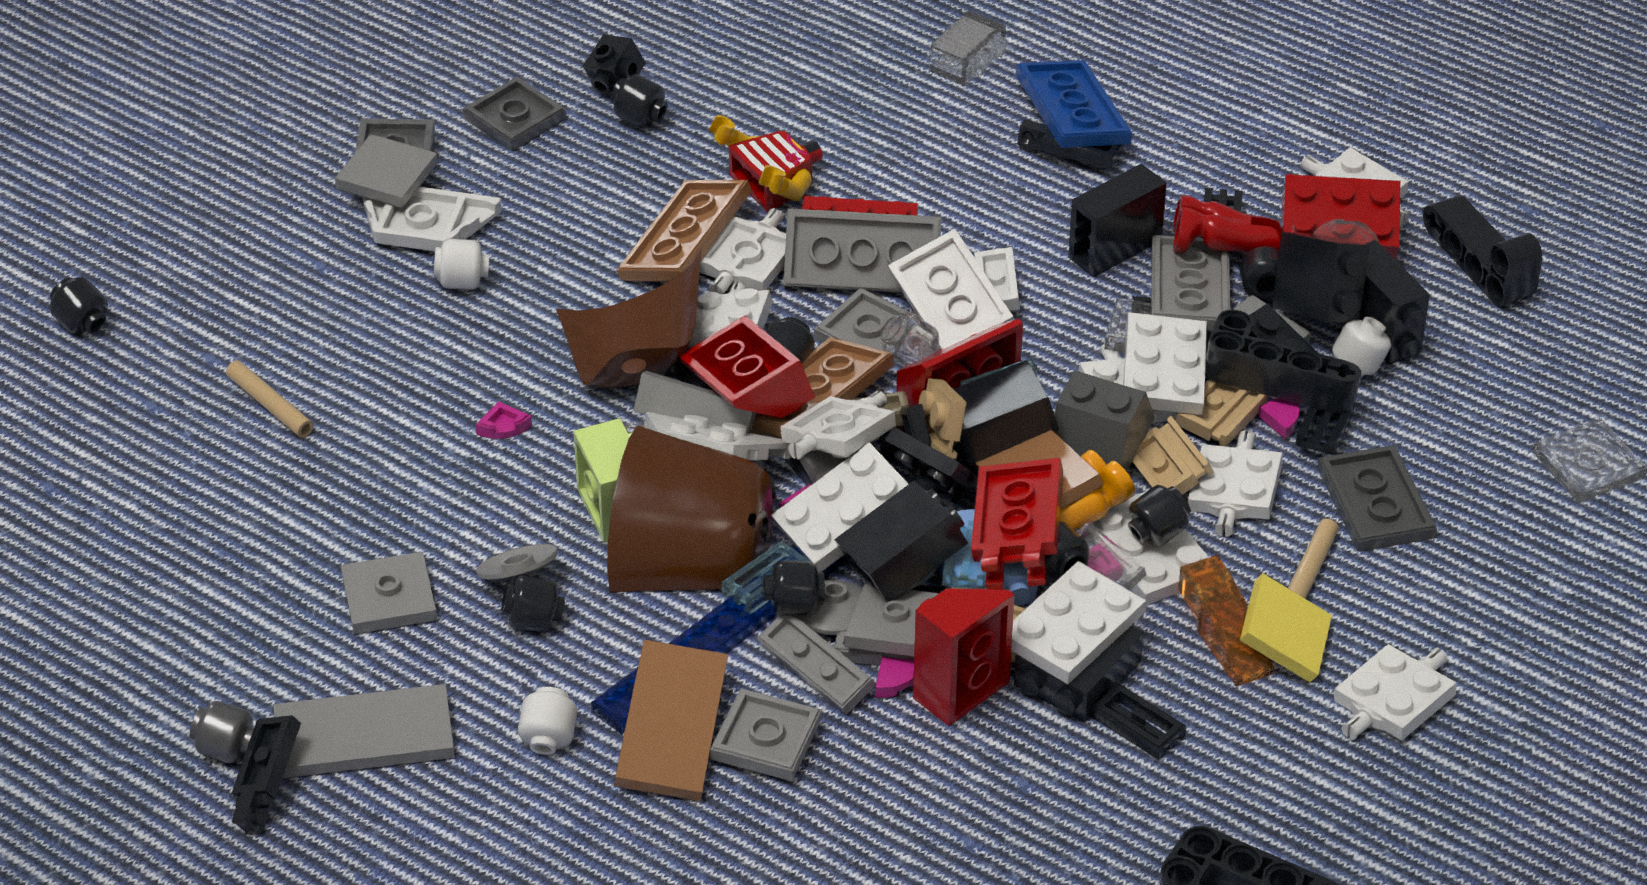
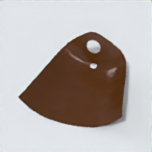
M702 249L698 252L693 263L680 275L638 297L603 308L587 310L556 309L577 372L584 385L605 389L627 388L639 385L641 375L645 371L662 375L674 366L680 359L679 355L687 350L695 329Z
M639 425L636 426L628 439L622 456L611 511L607 553L609 592L726 589L741 587L758 579L772 537V482L768 473L759 465L733 454L672 437ZM751 513H756L755 527L750 526L748 523V517ZM766 518L767 535L764 543H762L761 529L763 520Z

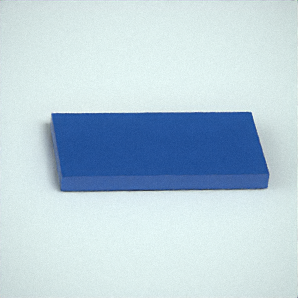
M1085 60L1017 64L1015 74L1060 148L1131 144L1132 131Z

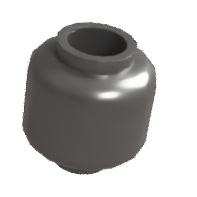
M213 701L206 708L200 707L191 724L189 737L191 740H194L198 753L226 763H235L247 750L254 729L252 714L248 710L221 701Z

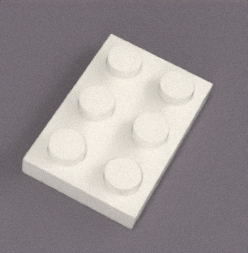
M956 229L949 231L888 265L889 273L940 350L994 325L1014 320L1012 313Z
M1128 312L1123 385L1145 391L1152 410L1202 415L1205 388L1207 321Z
M869 442L771 516L775 524L808 561L813 562L817 567V571L821 572L843 556L834 539L906 487L908 483Z
M1145 491L1131 497L1120 505L1111 507L1103 518L1081 528L1096 546L1103 544L1123 568L1124 582L1134 594L1145 599L1146 605L1216 579L1217 566L1186 529L1161 547L1152 545L1148 541L1140 543L1133 536L1128 528V523L1132 521L1129 515V505L1147 492Z
M1078 561L1013 620L1011 651L1069 684L1145 613L1146 600Z

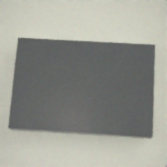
M1395 445L1318 458L1317 469L1357 552L1436 538L1437 527Z

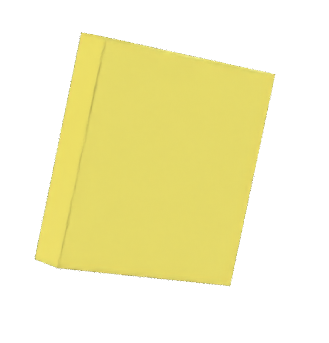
M1262 573L1254 581L1240 641L1306 681L1311 682L1319 675L1332 615Z

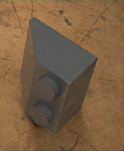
M1074 370L1056 404L1055 419L1059 430L1054 431V433L1080 457L1086 451L1093 450L1104 460L1105 464H1108L1110 461H1116L1127 472L1155 416L1145 391Z

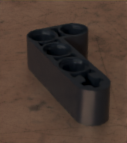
M1457 195L1424 207L1423 221L1428 233L1496 306H1503L1536 293L1542 264V250L1534 235L1525 233L1505 240L1463 195Z
M1231 309L1225 310L1218 315L1209 338L1205 359V376L1217 383L1333 413H1347L1353 410L1361 379V370L1357 365L1346 360L1252 337L1253 319L1243 311Z
M1194 826L1182 834L1162 865L1159 885H1339L1333 880L1205 826Z

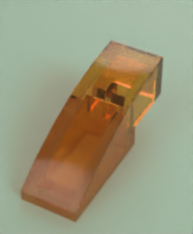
M1215 555L1181 566L1178 591L1197 617L1196 630L1234 685L1237 687L1273 675L1274 666L1271 659L1240 641L1248 605L1220 557Z

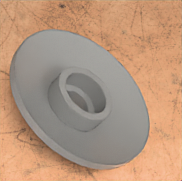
M535 544L500 553L482 562L476 568L477 576L481 579L493 581L510 580V583H513L519 575L534 576L535 572L544 568L558 555L557 547L552 544Z
M825 580L824 604L817 605L812 615L795 616L814 632L837 635L839 632L846 631L863 588L847 581Z

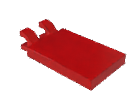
M1060 458L979 466L971 553L974 563L981 562V570L986 572L987 589H1004L1003 564L1023 562L1024 568H1028L1027 581L1029 586L1046 585L1045 555L1057 554L1063 481V467Z

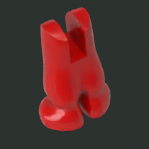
M1181 194L1178 198L1172 230L1175 233L1173 252L1181 254L1187 252L1196 237H1203L1206 247L1217 251L1248 253L1254 248L1262 246L1274 247L1279 250L1282 232L1281 224L1278 220L1245 214L1215 201L1202 202L1195 197Z

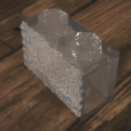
M968 10L966 14L964 13L963 17L959 18V21L956 20L955 24H952L951 28L947 29V32L944 31L943 35H940L939 39L935 40V43L932 42L930 46V71L932 74L936 72L938 76L942 75L944 79L948 77L950 82L954 80L956 84L960 83L962 87L968 84L975 76L981 77L986 71L987 65L994 58L1000 59L1006 52L1008 45L1006 25Z

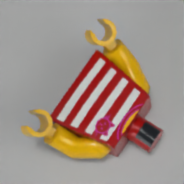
M722 115L715 116L709 131L715 134L714 138L718 144H726L729 147V175L734 180H748L752 189L750 196L767 213L770 209H776L789 200H801L805 192L812 185V164L823 158L821 147L817 141L810 140L799 145L785 131H777L763 136H747L734 129L735 124L729 118Z

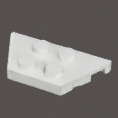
M419 187L403 208L362 196L374 243L435 252V247H441L446 239H467L500 214L502 210L501 198L426 187Z
M646 412L645 428L730 453L747 460H768V454L784 459L792 458L788 451L790 443L782 442V439L748 433L746 432L747 427L741 424L723 423L722 427L709 425L708 418L697 415H685L684 419L651 412Z

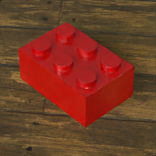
M1285 174L1281 208L1282 232L1311 233L1362 244L1376 240L1397 260L1400 238L1401 181Z

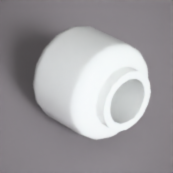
M449 238L443 241L441 247H435L434 278H439L440 284L444 288L474 290L479 285L480 277H488L489 254H482L481 245L478 241Z
M1365 317L1364 320H1351L1347 322L1333 345L1334 357L1357 365L1361 370V378L1364 375L1375 374L1391 348L1390 338L1384 332L1385 326L1371 317Z
M540 687L523 700L518 735L522 741L530 745V749L533 752L543 755L553 754L556 749H562L571 744L578 711L577 706L564 690L555 687Z

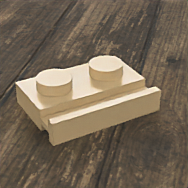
M928 378L926 391L923 390L919 398V404H923L930 444L928 445L946 456L956 459L957 452L953 449V442H960L967 402L944 380Z
M1209 379L1205 383L1202 415L1177 412L1176 422L1180 427L1208 441L1214 438L1220 441V446L1227 447L1259 413L1260 406L1267 403L1268 395L1217 383Z
M1169 416L1166 419L1168 421L1167 424L1160 429L1155 426L1147 432L1132 463L1151 488L1155 485H1162L1167 488L1173 486L1183 495L1199 483L1198 478L1205 473H1208L1210 476L1214 471L1173 417Z

